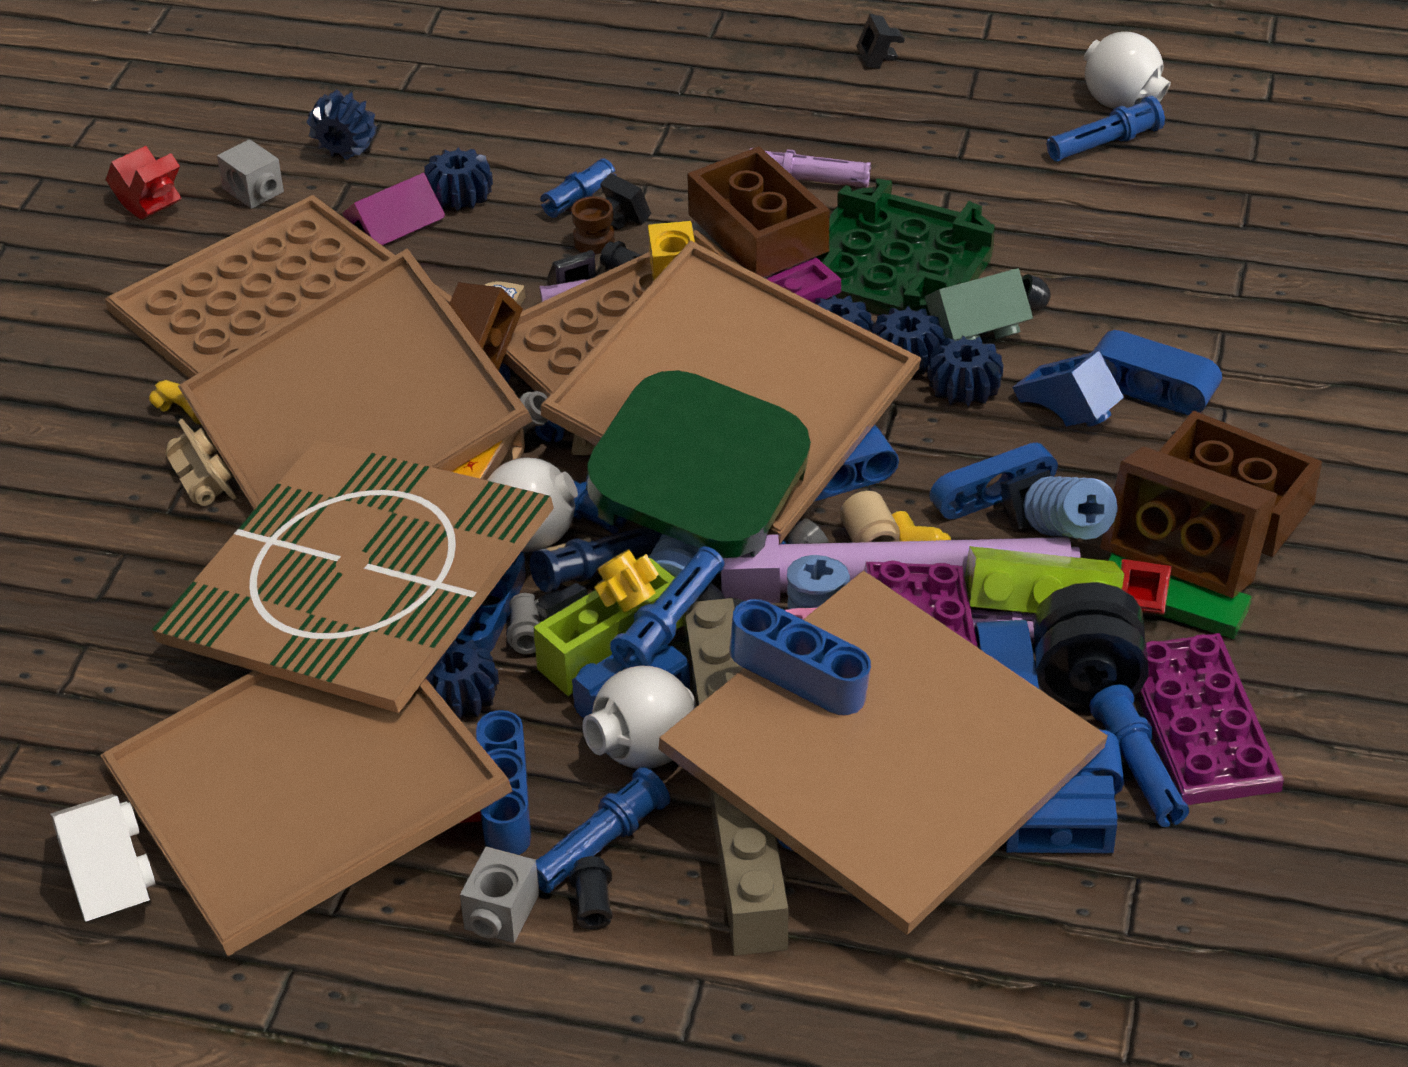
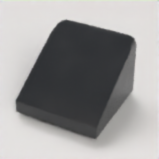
M591 250L554 261L547 277L548 286L596 277L595 253Z

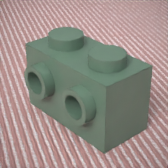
M1019 268L939 289L925 296L930 316L939 317V324L943 328V335H945V338L955 341L960 340L962 335L967 340H974L980 337V335L994 332L995 339H1000L1021 332L1019 324L1033 319Z

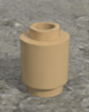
M862 491L849 497L842 505L840 519L853 543L900 541V529L879 493Z

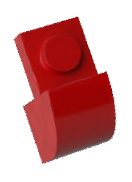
M144 146L111 162L105 180L121 204L137 218L144 219L182 199L174 187V181L180 165L171 153L156 160L148 147Z

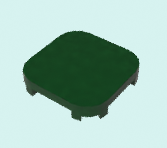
M876 178V187L860 188L854 191L846 185L837 193V207L829 218V251L816 256L818 260L841 278V292L834 295L837 299L851 296L853 303H865L867 312L878 315H888L890 308L903 311L909 306L912 311L926 309L927 315L930 316L925 296L939 289L976 280L989 264L993 254L995 224H991L982 215V206L968 201L962 211L957 212L891 194V180Z
M680 370L661 371L644 378L633 389L593 449L587 465L586 490H588L590 499L598 508V517L612 526L620 516L694 547H710L718 552L722 558H735L747 553L755 557L765 547L766 535L798 480L803 481L811 441L808 429L802 421L782 407L697 374Z

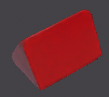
M1122 559L1121 570L1124 573L1122 590L1135 598L1143 612L1164 615L1171 566Z

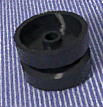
M1099 582L1076 583L1054 591L1039 604L1033 616L1038 685L1045 694L1065 707L1089 711V705L1093 697L1101 690L1112 685L1127 686L1134 696L1142 690L1149 677L1148 654L1145 642L1143 611L1132 595L1117 586Z

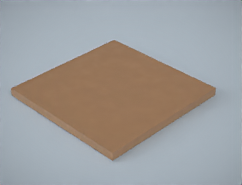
M690 241L541 404V416L597 445L633 389L644 378L661 371L675 370L700 375L784 408L796 415L806 426L811 445L803 481L798 480L767 535L778 534L780 544L917 372L921 358Z
M408 248L178 385L254 510L315 439L451 472L533 421L523 403Z
M863 570L803 619L859 647L867 653L871 660V671L863 708L857 713L850 715H837L743 668L660 736L658 749L908 935L1105 747L1108 735Z
M252 671L100 755L111 776L128 802H130L138 818L227 956L244 948L513 792L506 775L426 678L402 710L396 713Z

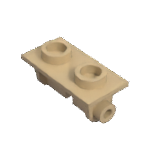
M183 419L178 421L185 433L168 442L165 455L176 474L180 477L191 501L207 506L223 491L233 500L237 498L227 482L233 475L218 455L214 457L211 455L217 451V448L208 435L201 428L194 432Z

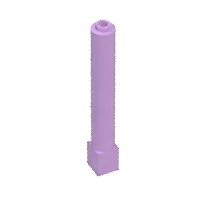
M778 534L766 535L765 547L755 557L747 553L740 557L723 558L725 566L721 571L722 593L726 599L729 597L746 601L760 599L769 603H780V593H787V568L793 561L809 555H822L839 560L847 567L850 581L864 570L866 561L886 562L891 560L901 563H947L963 566L965 577L969 546L1081 558L1079 547H1071L1069 537L779 544Z

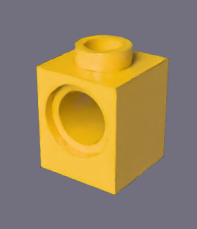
M691 221L648 225L649 255L653 281L690 241L695 242Z

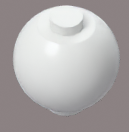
M1133 32L1110 34L1101 42L1095 40L1084 55V60L1087 61L1085 67L1087 87L1092 96L1108 108L1115 109L1119 106L1128 108L1134 106L1135 103L1139 104L1143 98L1150 95L1161 102L1170 87L1171 82L1161 76L1164 65L1159 50L1149 39Z
M518 458L498 467L487 479V481L551 496L554 509L523 548L522 552L546 549L559 541L569 529L575 511L574 498L578 496L573 479L567 472L561 473L554 465L541 459Z
M653 666L630 667L613 675L601 687L594 701L592 714L585 716L583 720V734L589 748L597 755L607 753L616 762L635 769L640 767L648 769L660 767L671 762L672 759L658 749L659 737L697 707L696 700L692 692L668 671Z

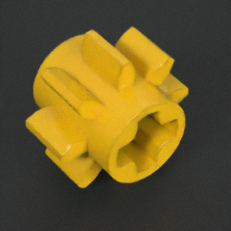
M627 550L597 569L603 580L598 582L594 588L606 608L618 602L622 611L626 612L656 593L650 582L656 579V576L659 574L647 554L636 560L631 551Z

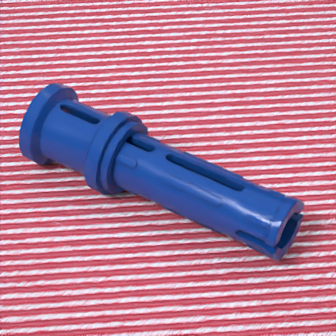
M1151 95L1143 98L1139 104L1128 108L1125 106L1116 107L1109 117L1049 137L1046 143L1048 153L1054 161L1058 162L1063 158L1115 139L1127 142L1143 131L1149 129L1154 132L1158 131L1165 124L1164 111L1158 99Z
M700 547L696 555L678 576L673 579L654 604L640 607L634 615V623L625 634H617L610 643V650L622 666L626 669L634 666H650L652 664V655L661 645L670 643L676 635V623L697 600L715 576L724 569V560L718 552L710 547Z
M1112 685L1101 690L1090 702L1089 709L1092 716L1097 721H1101L1105 729L1115 734L1119 739L1120 753L1153 810L1158 824L1162 827L1170 826L1166 816L1167 813L1174 825L1179 824L1188 816L1189 807L1183 801L1150 741L1152 738V727L1145 718L1140 717L1133 705L1134 695L1132 691L1124 685Z
M640 767L632 774V781L616 794L608 793L600 799L598 811L553 846L545 855L536 860L539 889L549 894L569 876L577 860L583 857L595 856L603 847L618 836L632 835L638 830V822L654 809L662 810L670 804V795L662 780L648 768Z

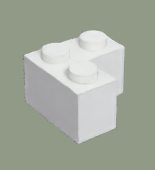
M111 794L50 814L85 922L150 900L146 888L156 884L147 855L144 854L136 857L130 836L139 834V828L130 802L119 803L118 796Z

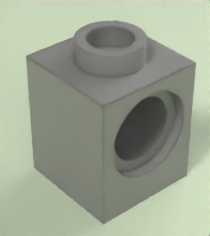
M249 139L217 155L222 188L252 209L284 192L279 159Z
M485 847L460 893L464 929L473 931L484 938H498L515 943L539 896L536 860Z

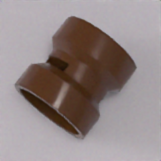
M595 196L585 197L576 201L571 208L572 221L576 226L573 231L574 247L582 253L592 250L595 255L601 254L608 242L615 243L614 228L611 226L613 221L612 204L609 200Z

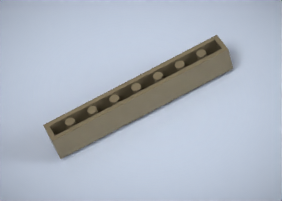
M733 598L697 601L684 613L685 649L689 663L692 693L697 706L743 669V667L733 661L729 653L732 616L735 609ZM707 786L733 954L738 956L788 950V904L776 837Z

